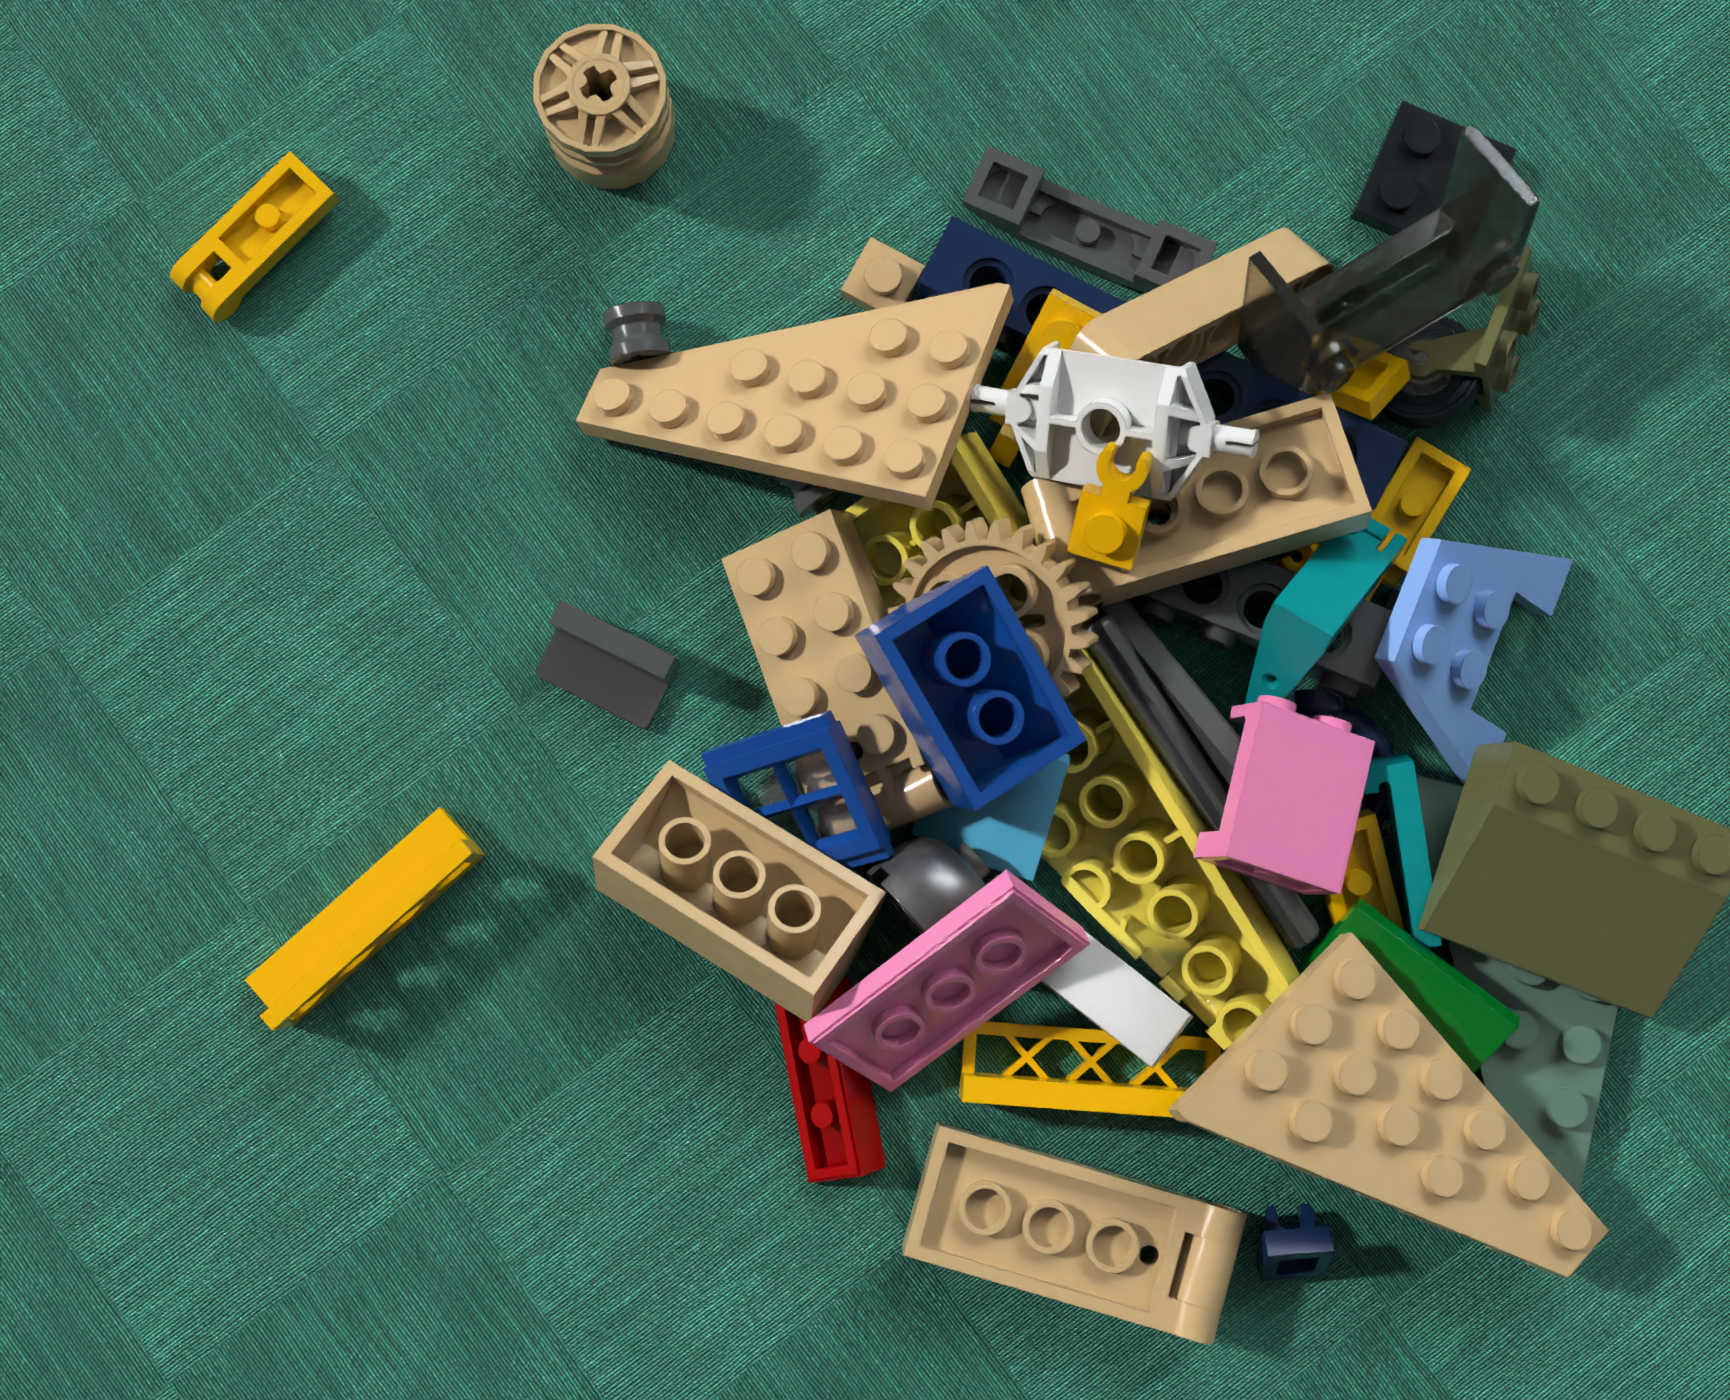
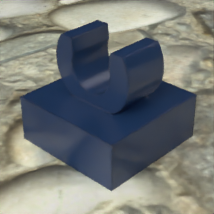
M1300 1204L1297 1214L1300 1227L1294 1229H1285L1279 1224L1275 1206L1266 1208L1262 1222L1263 1234L1256 1255L1261 1281L1326 1275L1334 1253L1329 1226L1314 1227L1315 1214L1309 1204Z

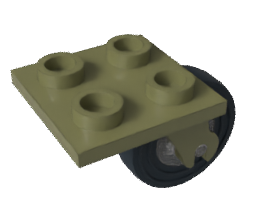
M1522 245L1518 246L1488 327L1468 331L1461 324L1450 318L1434 314H1421L1407 317L1394 323L1378 337L1372 347L1408 360L1411 377L1404 387L1380 411L1384 416L1406 428L1433 429L1458 419L1470 408L1475 399L1479 401V408L1492 411L1498 393L1508 394L1510 392L1520 364V357L1514 356L1517 343L1521 335L1528 337L1532 335L1542 305V300L1536 299L1541 275L1533 273L1532 248Z

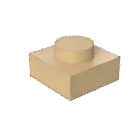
M870 237L841 288V297L866 311L906 303L910 300L918 286V281L925 269V265Z

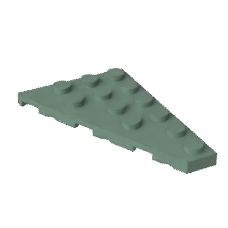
M1416 775L1433 883L1464 786ZM1444 940L1451 966L1520 1016L1519 1028L1475 1072L1479 1074L1481 1083L1580 1196L1618 1007Z

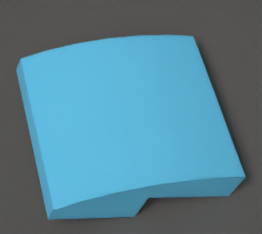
M1064 754L977 811L953 805L950 808L914 821L911 833L919 838L938 839L954 850L965 843L979 856L987 867L1001 872L1007 869L1017 877L1033 881L1070 763V755Z

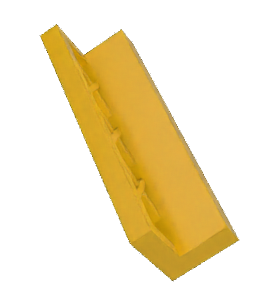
M439 807L245 979L246 983L268 1007L259 1017L272 1031L295 1026L486 856L445 808Z
M986 1021L963 1038L959 1098L962 1102L1173 1117L1168 1109L1189 1087H1177L1161 1066L1180 1049L1205 1051V1072L1221 1056V1047L1211 1037L1179 1035L1154 1069L1147 1065L1131 1081L1122 1083L1113 1082L1096 1063L1116 1044H1120L1102 1029ZM977 1034L1004 1036L1021 1056L1000 1074L975 1072ZM1015 1037L1038 1038L1039 1040L1026 1051ZM1051 1040L1068 1041L1084 1059L1065 1078L1048 1077L1032 1058ZM1079 1042L1103 1044L1089 1055ZM1027 1062L1038 1076L1013 1074ZM1091 1067L1102 1081L1081 1080L1078 1078ZM1155 1072L1166 1086L1142 1083Z

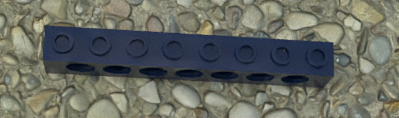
M954 216L951 217L918 281L916 300L962 291L970 289L975 283L980 281L1010 285L1014 301L995 347L996 350L1004 353H1012L1013 349L1021 350L1033 327L1029 323L1026 314L1033 309L1042 308L1053 288L1101 314L1126 303ZM1222 351L1196 365L1205 390L1217 393L1225 403L1226 413L1215 416V420L1220 421V424L1315 396L1226 351ZM1335 406L1372 511H1374L1408 442Z

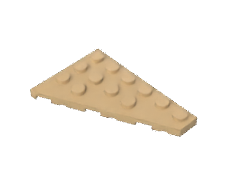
M994 283L602 368L594 380L578 414L576 423L584 435L931 510L971 410L970 403L975 400L971 399L973 388L976 384H981L1013 304L1012 290L1008 284Z
M1352 932L1340 934L1168 1109L1169 1113L1179 1122H1186L1225 1138L1230 1143L1255 1150L1266 1155L1269 1159L1315 1178H1323L1357 1192V1195L1391 1206L1397 1209L1398 1212L1444 1231L1464 1236L1485 1245L1490 1250L1524 1261L1529 1266L1554 1276L1568 1278L1609 1232L1606 1226Z

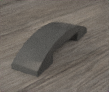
M989 146L962 200V206L1014 238L1072 266L1144 292H1149L1209 263L1218 243L1162 219L1159 220L1157 226H1153L1044 179V169Z

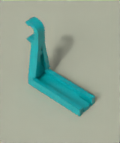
M1370 517L1367 529L1357 531L1354 535L1350 533L1322 542L1275 599L1265 618L1245 704L1257 702V698L1260 695L1285 698L1325 653L1396 561L1408 540L1407 538L1396 533L1382 552L1377 550L1385 541L1391 529ZM1237 723L1234 730L1242 737L1244 725Z
M1406 753L1371 758L1364 794L1378 793L1380 783L1384 782L1406 931L1426 947L1442 946L1441 938L1418 930L1432 886V877L1414 761Z

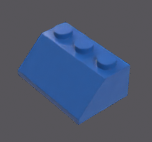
M988 565L982 566L907 602L854 635L952 805L977 811L1086 741L1084 734Z

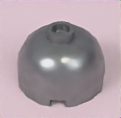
M920 837L903 842L894 848V853L889 858L879 860L867 871V875L877 887L883 886L894 898L890 903L921 935L983 888L985 884L982 879L990 870L965 843L954 850L938 839Z

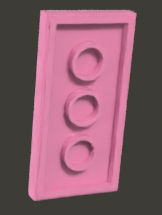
M1006 869L806 1022L804 1028L808 1042L889 1092H892L1090 944L1089 939L1081 925Z

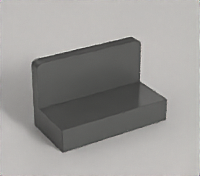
M560 600L549 622L556 631L535 670L536 676L642 729L649 728L681 665L677 657Z

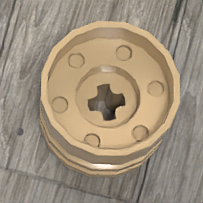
M585 24L563 33L543 52L534 73L533 101L558 163L574 179L598 189H625L647 180L665 163L675 141V113L670 98L667 77L657 52L638 33L615 24ZM602 91L605 96L611 98L603 102L599 96L594 94Z

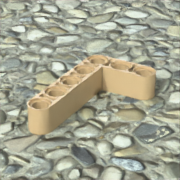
M1283 227L1096 317L1080 330L1070 350L1182 367L1187 362H1195L1197 365L1312 305L1328 288L1333 279L1335 268L1331 262L1294 232ZM1093 410L1090 416V427L1094 435L1104 442H1116L1120 435V425L1117 418L1107 410Z

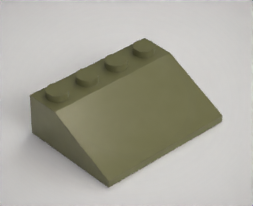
M1516 741L1477 745L1418 930L1640 1016L1653 1018L1728 898L1730 892V828Z

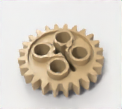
M978 517L966 522L965 531L957 523L942 529V540L934 536L923 541L920 545L925 557L916 555L906 559L903 563L914 578L906 577L893 584V588L906 598V602L888 608V614H890L907 602L982 566L988 565L1017 618L1031 614H1042L1045 617L1044 625L1040 623H1021L1060 694L1067 697L1081 687L1072 673L1082 674L1091 668L1093 664L1086 655L1078 650L1096 643L1099 637L1091 631L1082 629V622L1098 613L1097 608L1079 605L1077 596L1084 593L1091 586L1089 581L1070 583L1067 577L1077 560L1072 557L1057 564L1052 559L1058 540L1053 537L1038 546L1033 545L1035 526L1032 524L1019 528L1012 536L1010 520L1007 517L993 521L989 530L983 517ZM1010 574L1019 577L1025 584L1027 590L1025 603L1017 601L1010 594L1008 589V577Z

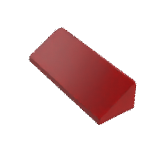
M848 977L842 979L821 1011L852 988ZM774 1002L808 1182L861 1177L884 1168L885 1156L870 1079L809 1043L804 1028L806 1021Z

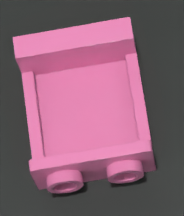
M1260 695L1257 698V702L1232 706L1229 720L1244 725L1220 828L1219 831L1199 832L1193 858L1304 895L1341 894L1375 741L1351 733L1352 724L1345 720L1323 715L1314 716L1312 719L1295 713L1297 705L1281 697Z

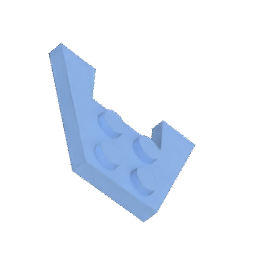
M1421 537L1374 659L1464 786L1477 745L1501 743L1507 734L1473 712L1471 707L1478 689L1486 676L1488 663L1502 627L1508 619L1512 601L1514 600L1532 614L1551 617L1573 559Z

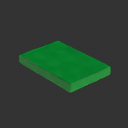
M1361 898L1352 905L1296 967L1299 974H1301L1340 934L1352 932L1473 1073L1519 1028L1520 1016Z

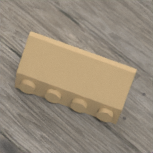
M670 760L667 761L592 856L596 889L806 1022L821 1011L847 974L886 898L884 890Z

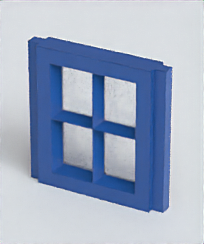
M832 710L708 749L701 754L706 765L703 770L711 786L844 867L850 869L889 858L894 853L890 843L892 839L891 834L840 720L836 721Z

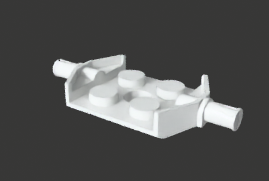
M1054 341L1042 348L1017 388L1005 390L976 384L971 394V399H976L970 403L972 412L1006 416L1005 424L1012 426L1025 465L1032 477L1083 486L1086 483H1091L1103 487L1097 475L1096 463L1100 453L1109 442H1104L1094 435L1090 427V416L1095 409H1104L1111 412L1117 418L1120 425L1119 438L1116 442H1113L1117 444V451L1114 455L1116 468L1123 473H1132L1136 470L1135 466L1142 452L1151 453V471L1144 483L1133 494L1171 501L1181 492L1205 457L1210 458L1216 451L1253 459L1259 444L1255 443L1260 436L1258 429L1252 430L1221 425L1220 421L1215 420L1213 408L1195 362H1187L1182 367L1061 349L1060 342Z

